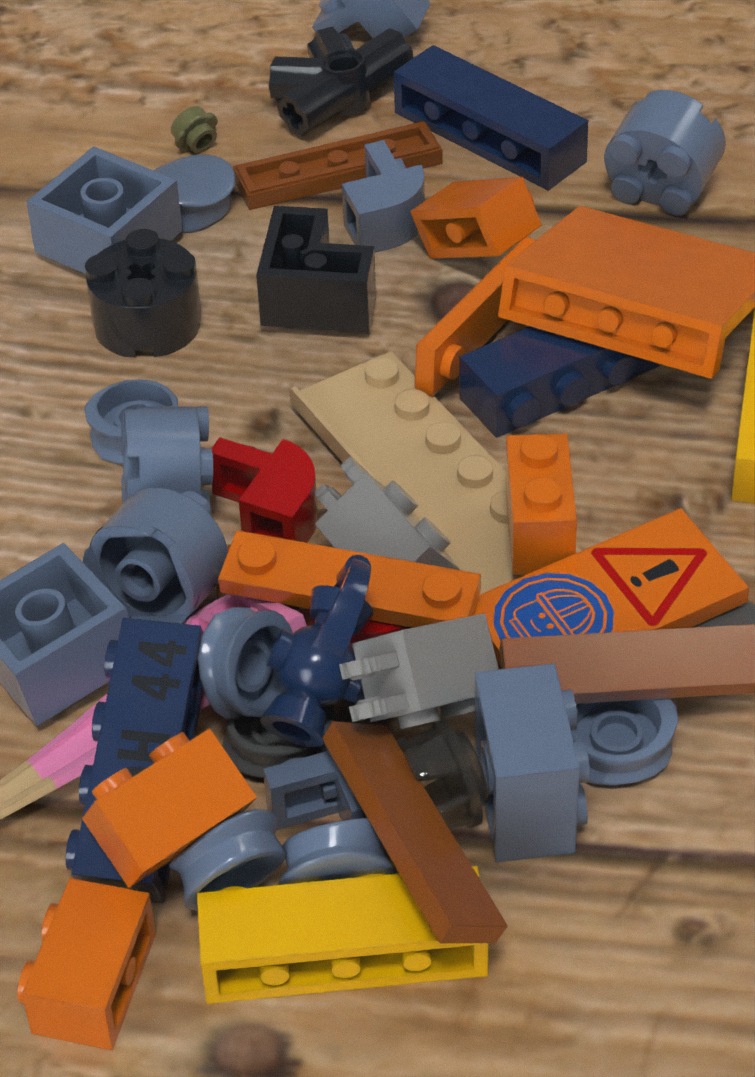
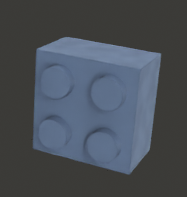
M94 146L26 201L35 252L86 274L85 263L90 257L97 255L110 245L112 246L117 242L126 240L127 235L134 230L150 229L155 231L159 238L172 241L183 231L176 179Z
M65 543L60 544L0 580V684L36 726L110 681V679H106L104 671L107 646L110 640L119 639L122 619L129 618L126 607Z
M555 663L475 672V762L495 863L576 853L577 825H585L588 821L583 785L579 784L590 781L587 747L584 741H573L571 730L577 729L575 698L572 689L561 690Z

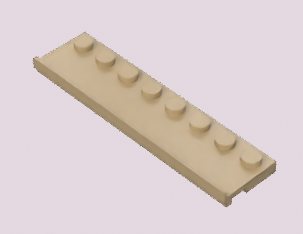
M392 351L299 390L296 386L289 389L291 405L343 463L349 457L354 458L382 485L386 487L393 480L416 501L418 507L412 514L419 522L424 517L429 519L449 539L451 544L444 551L460 570L481 574L480 594L524 576L513 575L506 499V471L435 396H428L425 392L415 389V375ZM576 545V553H577V552H580L581 549Z

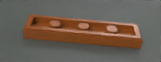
M422 121L233 166V171L235 173V184L248 209L253 210L342 188V183L366 178L365 144L384 140L394 158H401L406 168L422 165L424 169L443 164V151L426 122Z
M755 624L501 638L499 647L502 669L555 663L561 690L572 689L576 704L755 693Z
M332 721L322 739L438 942L496 943L508 925L387 725Z

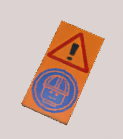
M682 508L480 594L473 615L486 614L496 660L501 666L499 652L501 638L692 628L747 603L749 587Z

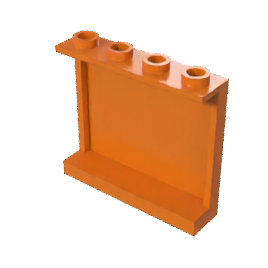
M578 206L505 265L498 317L712 379L719 372L726 337L752 309H755V253L588 207Z

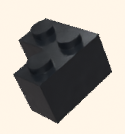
M274 206L256 274L260 325L289 329L304 328L369 333L376 301L374 246L330 243L328 209Z

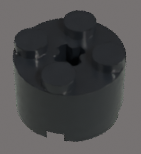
M138 229L130 232L126 240L108 246L86 261V282L92 322L97 340L107 350L120 356L136 358L135 350H153L154 357L165 356L182 349L196 337L200 328L199 320L201 316L195 257L183 246L159 238L158 234L153 230Z

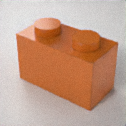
M523 177L452 182L410 211L430 259L500 256L542 226L534 206L533 197L527 189Z
M567 433L506 436V499L513 575L529 574L576 553L577 516Z
M210 728L190 741L184 732L173 736L149 754L154 764L135 776H132L129 770L124 768L92 790L97 800L94 801L82 820L128 888L176 858L209 830L225 820L244 812L256 800L257 796Z
M69 878L59 904H50L45 913L41 932L42 945L35 961L29 960L25 963L18 982L17 998L19 1003L25 1006L31 1034L113 1051L156 936L150 893Z

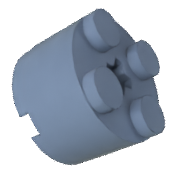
M656 90L648 93L645 99L638 102L636 100L605 149L604 162L607 173L613 182L611 190L614 196L627 204H634L640 200L661 206L671 215H684L699 198L724 154L726 145L725 135L717 119L715 118L713 123H711L700 112L703 108L701 103L688 95L676 91Z
M152 406L123 409L121 424V455H123V475H121L122 505L136 492L148 488H165L179 493L193 491L202 495L210 504L209 491L201 490V485H212L213 483L212 449L200 447V442H208L209 412L207 406Z
M148 488L133 494L92 537L90 546L84 552L82 562L126 607L130 618L182 624L219 583L218 577L228 554V549L221 529L211 516V506L202 495L193 491L179 493L165 488Z

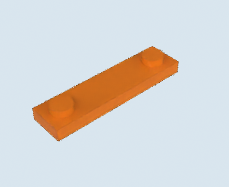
M529 237L522 239L416 344L415 389L421 390L428 396L433 397L450 379L454 380L459 376V356L482 347L507 321V319L498 317L505 265L536 241L535 239Z
M236 530L218 577L221 593L310 609L312 589L320 585L334 586L337 582V574L346 561L353 555H362L371 564L370 581L365 601L370 604L374 611L373 616L369 620L415 628L473 616L481 590V574Z

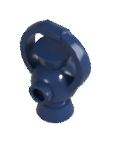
M362 555L351 556L338 572L337 582L334 586L320 585L314 587L311 592L310 617L315 621L314 625L301 627L295 633L282 629L273 645L266 666L278 670V681L286 694L276 696L261 716L260 722L268 731L286 741L308 747L323 745L324 741L322 738L325 733L326 713L321 707L333 705L341 698L353 703L362 687L361 679L353 681L348 678L342 680L339 664L356 660L350 641L351 637L358 634L374 614L373 608L365 601L371 575V564L366 557Z

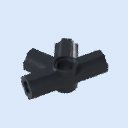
M334 27L317 30L314 39L307 44L309 58L274 57L270 65V79L268 83L270 96L275 98L279 116L285 121L289 130L302 137L336 114H357L369 107L371 103L370 92L394 78V71L414 58L412 47L407 44L402 33L391 28L357 49H354L347 34L339 33Z

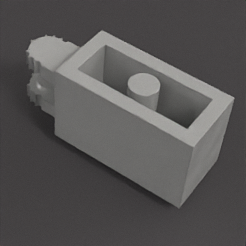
M349 457L341 465L345 476L353 483L343 496L336 489L324 483L315 491L317 498L328 510L315 525L334 548L460 570L444 551L451 544L449 539L429 519L424 517L419 522L412 514L418 507L416 501L393 480L386 487L382 485L354 458Z
M485 613L405 629L352 643L356 660L339 664L342 680L348 678L353 681L361 679L365 696L364 700L358 701L354 706H349L352 722L370 718L371 722L398 716L400 729L440 720L438 706H440L442 718L475 711V672L499 670Z

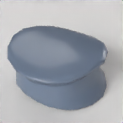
M192 155L171 161L154 170L177 180L183 229L181 233L207 228L229 212L231 206L230 193L235 188V173L232 165L223 158L213 155Z
M124 380L112 384L92 396L86 403L84 411L86 421L91 427L92 447L102 460L123 465V455H121L123 409L179 406L178 398L167 386L150 380Z
M232 607L215 614L203 632L198 653L200 679L208 701L213 709L223 718L261 717L277 695L286 694L278 681V670L266 666L280 631L285 629L293 633L290 624L280 613L271 610L256 612L251 608Z
M670 698L576 704L577 729L571 730L574 742L584 741L586 744L590 766L589 783L612 786L636 783L655 776L667 767L672 755L671 740L678 724L676 705Z
M254 809L242 812L209 830L174 858L169 868L181 874L184 886L183 901L185 907L198 910L197 893L219 891L232 886L253 888L273 874L281 866L287 854L275 836L278 827V817L269 810Z
M359 818L316 826L289 837L282 845L287 853L285 857L287 871L282 875L278 885L356 878L368 874H398L394 863L388 859L387 851L368 818Z

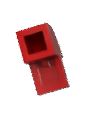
M219 437L211 448L213 453L212 491L214 495L239 503L241 531L308 543L317 526L315 523L318 521L317 496L315 495L317 490L314 464L309 455L301 447L285 439H282L273 453H268L252 446Z

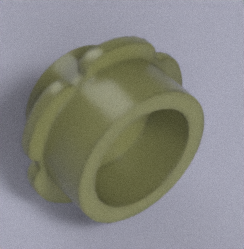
M193 106L184 110L176 117L171 126V134L175 138V145L182 152L192 150L194 153H201L206 151L216 140L215 126L218 124V119L213 113H206L199 106Z

